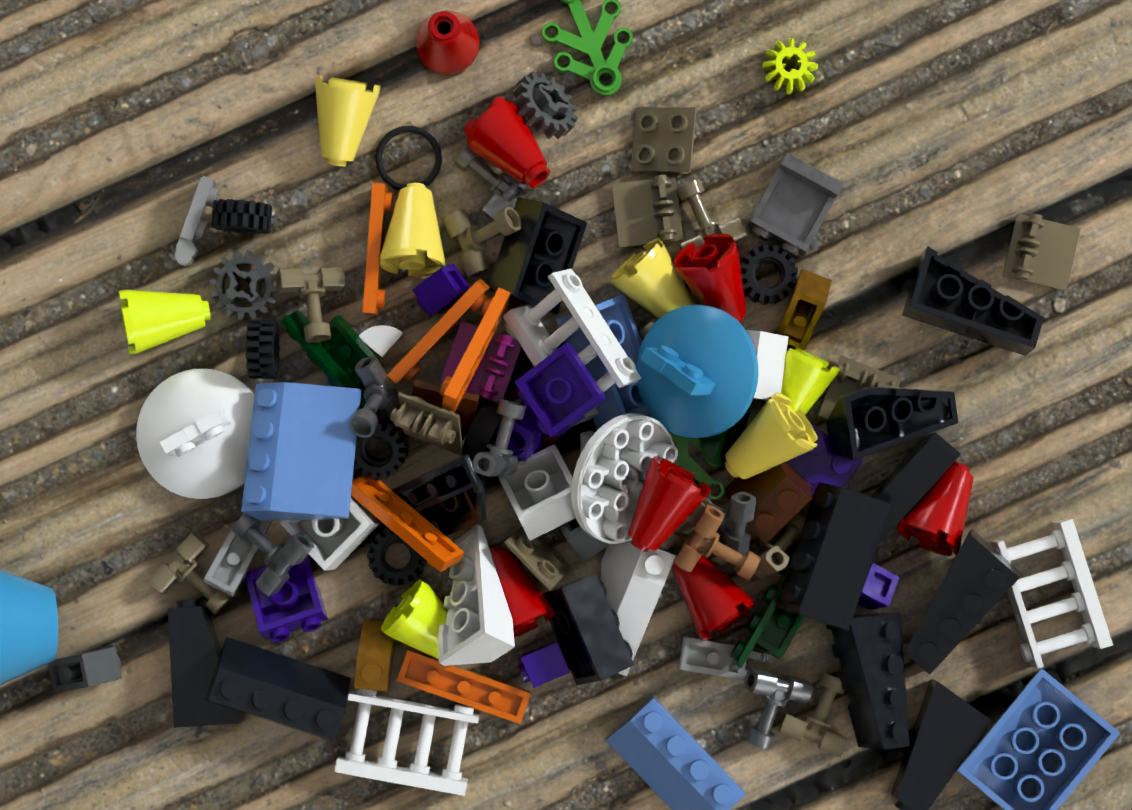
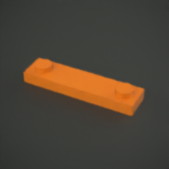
M372 183L362 311L365 316H378L379 309L385 308L386 290L380 289L382 275L380 255L384 245L386 212H392L393 193H388V188L384 183Z
M482 279L476 281L387 376L396 384L403 380V378L409 382L421 370L418 363L471 308L476 312L487 299L485 293L490 287Z
M498 288L493 298L487 297L481 310V315L484 317L453 377L447 376L441 386L439 394L443 396L442 408H448L455 413L508 309L511 292Z
M367 473L366 477L360 476L352 480L351 496L426 559L431 566L442 572L460 562L465 552L378 478L377 480L371 479L372 474Z
M409 649L406 652L397 678V682L521 724L531 695L530 691L455 665H441L438 659Z

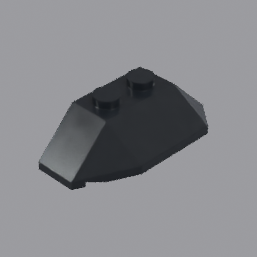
M471 452L392 489L393 492L445 536L486 519L485 480L482 474L474 472V458Z

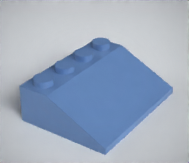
M289 382L256 384L241 512L261 521L349 518L357 435L349 428V421L353 413L360 409L362 390L358 388Z
M1040 668L959 766L957 771L1003 810H1058L1119 736L1120 732L1045 670Z

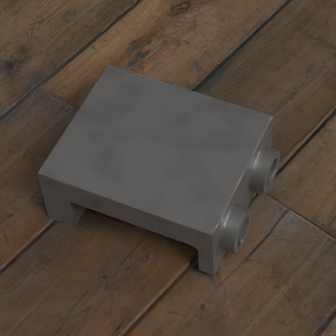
M786 153L747 226L753 228L751 233L764 241H768L771 238L781 244L779 248L782 250L786 249L789 255L796 257L799 253L804 256L844 183Z

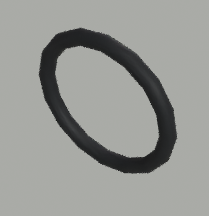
M401 126L388 132L379 142L375 155L376 168L382 180L392 188L400 190L406 187V185L395 182L387 175L383 167L382 154L385 145L390 139L400 133L413 132L422 135L430 142L434 149L435 164L433 170L425 180L419 183L428 186L438 175L442 163L441 148L435 137L425 129L415 126Z

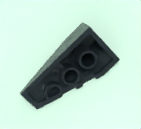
M865 387L841 395L826 421L830 453L855 460L957 424L958 415L955 393L938 390Z

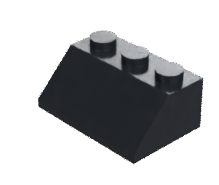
M517 198L514 210L521 219V229L509 236L505 235L488 290L496 293L498 288H502L511 292L510 300L526 305L530 304L532 307H535L555 289L548 276L554 272L573 268L587 222L545 202ZM561 302L549 312L557 314Z
M596 573L543 593L555 610V616L549 621L576 685L601 681L634 665L631 658L633 655L632 649L621 635L619 618L615 611L610 609L606 599L605 585L597 578Z

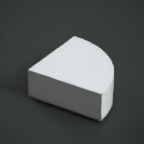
M379 325L368 328L359 337L384 358L404 333L391 326Z

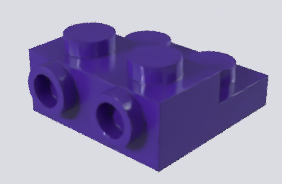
M570 343L562 345L515 381L519 389L518 395L521 401L527 407L532 408L537 416L536 423L546 435L549 434L550 437L561 436L584 419L586 413L607 399Z
M308 555L300 564L292 565L287 572L290 578L279 592L272 596L264 594L256 585V581L268 566L246 573L245 579L259 633L265 640L271 639V642H282L290 638V632L302 628L304 632H311L319 629L322 626V621L328 620L322 595L316 584Z

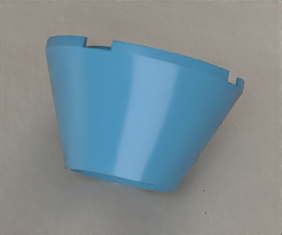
M0 569V685H3L55 660L58 647V611L53 588Z

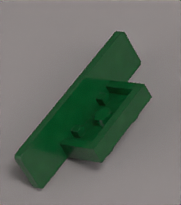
M295 311L285 316L281 323L286 327L288 335L303 347L310 361L320 367L332 386L362 390L360 409H363L366 404L363 397L366 388L362 385L363 382L355 371V366L361 359L375 356L374 353L341 315L334 317L329 322L331 339L319 343L305 341L304 326L310 323L300 311Z
M788 556L789 562L787 566L778 571L781 577L777 584H771L764 593L762 601L766 603L761 612H755L747 623L746 629L750 631L744 642L739 640L730 654V657L733 658L730 667L734 670L743 667L754 645L777 659H781L804 618L776 607L793 556Z

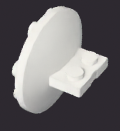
M213 369L186 370L164 380L146 399L137 422V447L147 471L167 490L188 498H216L241 487L245 482L255 394L239 379Z
M638 413L617 416L602 425L596 432L590 430L580 433L581 454L572 479V507L581 528L591 537L605 543L618 544L632 540L628 535V531L649 464L653 457L657 456L659 462L664 458L677 464L678 450L674 446L668 430L654 418Z

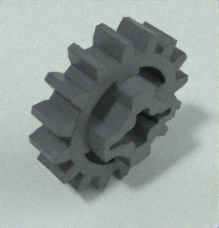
M531 72L516 84L517 87L512 93L517 98L513 101V104L521 108L518 115L525 116L527 118L526 125L534 127L538 135L544 131L548 139L553 135L560 139L575 127L574 123L578 120V117L574 112L578 109L570 103L573 97L563 92L565 86L556 83L554 77L547 80L543 72L538 76L535 72Z
M250 250L246 251L244 258H241L237 251L233 252L234 260L232 261L225 257L221 258L224 267L222 269L214 267L213 271L218 274V278L209 280L211 285L217 287V290L210 293L212 298H220V301L216 304L217 309L221 310L227 307L226 316L232 318L235 313H238V320L242 322L245 321L246 314H249L252 320H258L257 312L259 311L268 315L267 304L277 305L278 303L272 297L273 293H278L276 286H274L275 274L270 273L275 267L274 264L270 262L263 265L265 257L261 254L254 260L253 253ZM252 265L257 268L250 272L241 271L238 267ZM229 276L230 286L225 291V280ZM237 276L250 282V291L254 296L243 290L239 291L242 285ZM266 279V291L262 297L260 295L261 284ZM246 300L253 306L238 307L233 304Z

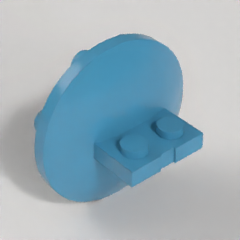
M705 305L682 306L666 313L657 320L649 329L641 344L636 370L642 378L637 382L639 394L652 418L663 424L669 432L688 438L711 437L733 427L750 407L756 392L759 375L756 350L745 328L727 312Z

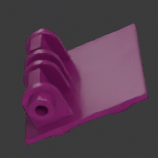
M461 320L440 383H443L447 376L453 377L478 326ZM495 333L465 392L500 403V399H503L521 350L518 340L506 334Z

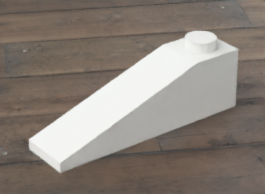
M476 525L455 540V544L465 553L460 562L450 567L449 577L453 579L450 596H445L443 607L447 608L448 612L446 624L439 626L438 650L439 664L444 666L493 662L515 647L513 619L483 528Z
M630 540L618 544L608 543L609 546L606 548L601 561L600 580L605 585L607 602L610 609H613L619 618V630L623 639L629 643L633 653L631 658L634 660L676 555L661 549L656 551L649 549L646 553L635 548L630 543ZM630 667L618 673L627 676Z

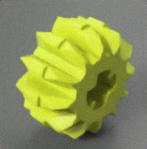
M793 38L788 39L787 48L781 41H777L775 43L776 51L768 49L765 54L770 61H765L762 64V69L771 71L765 76L766 82L776 79L777 82L773 89L778 91L782 84L786 85L785 91L789 95L793 91V85H795L798 91H804V82L812 83L815 79L810 72L818 69L817 63L809 62L814 58L815 52L809 51L804 53L803 51L807 45L804 41L800 43L798 48L794 47L795 41ZM793 61L796 64L794 69L790 72L784 69L786 64Z

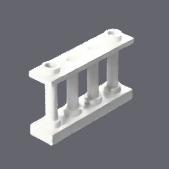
M571 268L554 272L548 276L555 289L534 308L530 304L511 309L503 316L534 367L556 351L562 342L581 328L590 342V345L578 354L583 364H588L598 355L608 370L605 375L596 381L603 393L615 383L621 388L642 379L636 370L634 362L626 355L583 288L581 279ZM563 300L573 316L553 334L549 335L541 322V318ZM596 407L584 415L585 418L577 424L588 421L599 412Z
M1073 519L1053 522L1055 530L1051 532L1052 535L1007 549L1004 540L991 542L992 547L1010 563L1013 560L1054 547L1062 550L1065 560L1061 563L1062 566L1018 579L1007 591L1023 641L1022 644H1019L1022 658L1025 663H1030L1031 667L1037 669L1044 667L1041 655L1086 641L1088 644L1091 643L1092 647L1098 649L1113 646ZM1065 578L1067 581L1071 580L1075 593L1071 594V598L1026 611L1020 592ZM1073 610L1082 613L1085 622L1081 626L1082 629L1036 643L1031 627L1032 623Z
M358 689L349 693L348 700L359 702L350 751H346L345 756L340 755L337 758L334 772L465 796L468 778L462 777L460 765L468 722L478 724L480 714L473 713L474 708L455 704L454 709L379 696L377 695V690ZM371 705L391 708L382 757H378V762L365 760V754H362ZM404 710L423 714L415 761L411 763L410 768L397 766L398 761L395 760ZM436 716L455 720L447 769H443L442 774L430 772V766H427Z

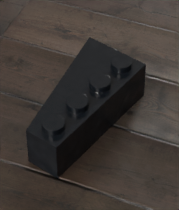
M927 246L919 257L902 316L1024 356L1035 349L1044 320L1043 316L1012 297L999 293L991 288L992 285L986 281L978 280L965 272L963 267L953 261L950 263L937 255V251Z
M971 529L905 653L930 675L1017 582L1022 573Z
M901 613L854 615L849 631L826 625L827 629L831 630L835 644L831 646L834 657L839 658L843 672V676L840 677L842 688L848 691L851 703L848 706L858 747L886 750L910 746Z

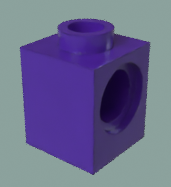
M451 264L437 270L416 286L413 292L417 296L418 305L422 310L428 312L431 317L447 310L470 287L456 266Z
M527 406L523 419L515 420L507 449L513 451L512 455L517 456L518 459L524 462L542 446L545 433L541 431L536 423L537 416L532 408Z
M871 563L858 604L869 610L889 607L899 576Z
M557 640L521 655L523 663L518 665L524 682L531 681L533 688L570 673Z

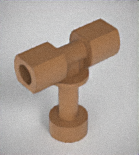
M707 504L696 521L695 533L692 538L685 539L675 556L674 563L681 569L691 572L701 555L708 558L713 553L737 566L736 574L749 580L756 571L761 557L751 551H748L744 556L719 542L720 534L716 533V531L723 522L725 514L718 508Z

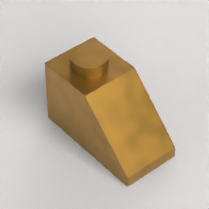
M801 269L776 333L788 336L789 345L802 350L806 349L826 305L832 282L831 279Z
M363 620L354 681V688L377 691H388L390 689L395 639L386 636L381 630L383 624L381 621Z

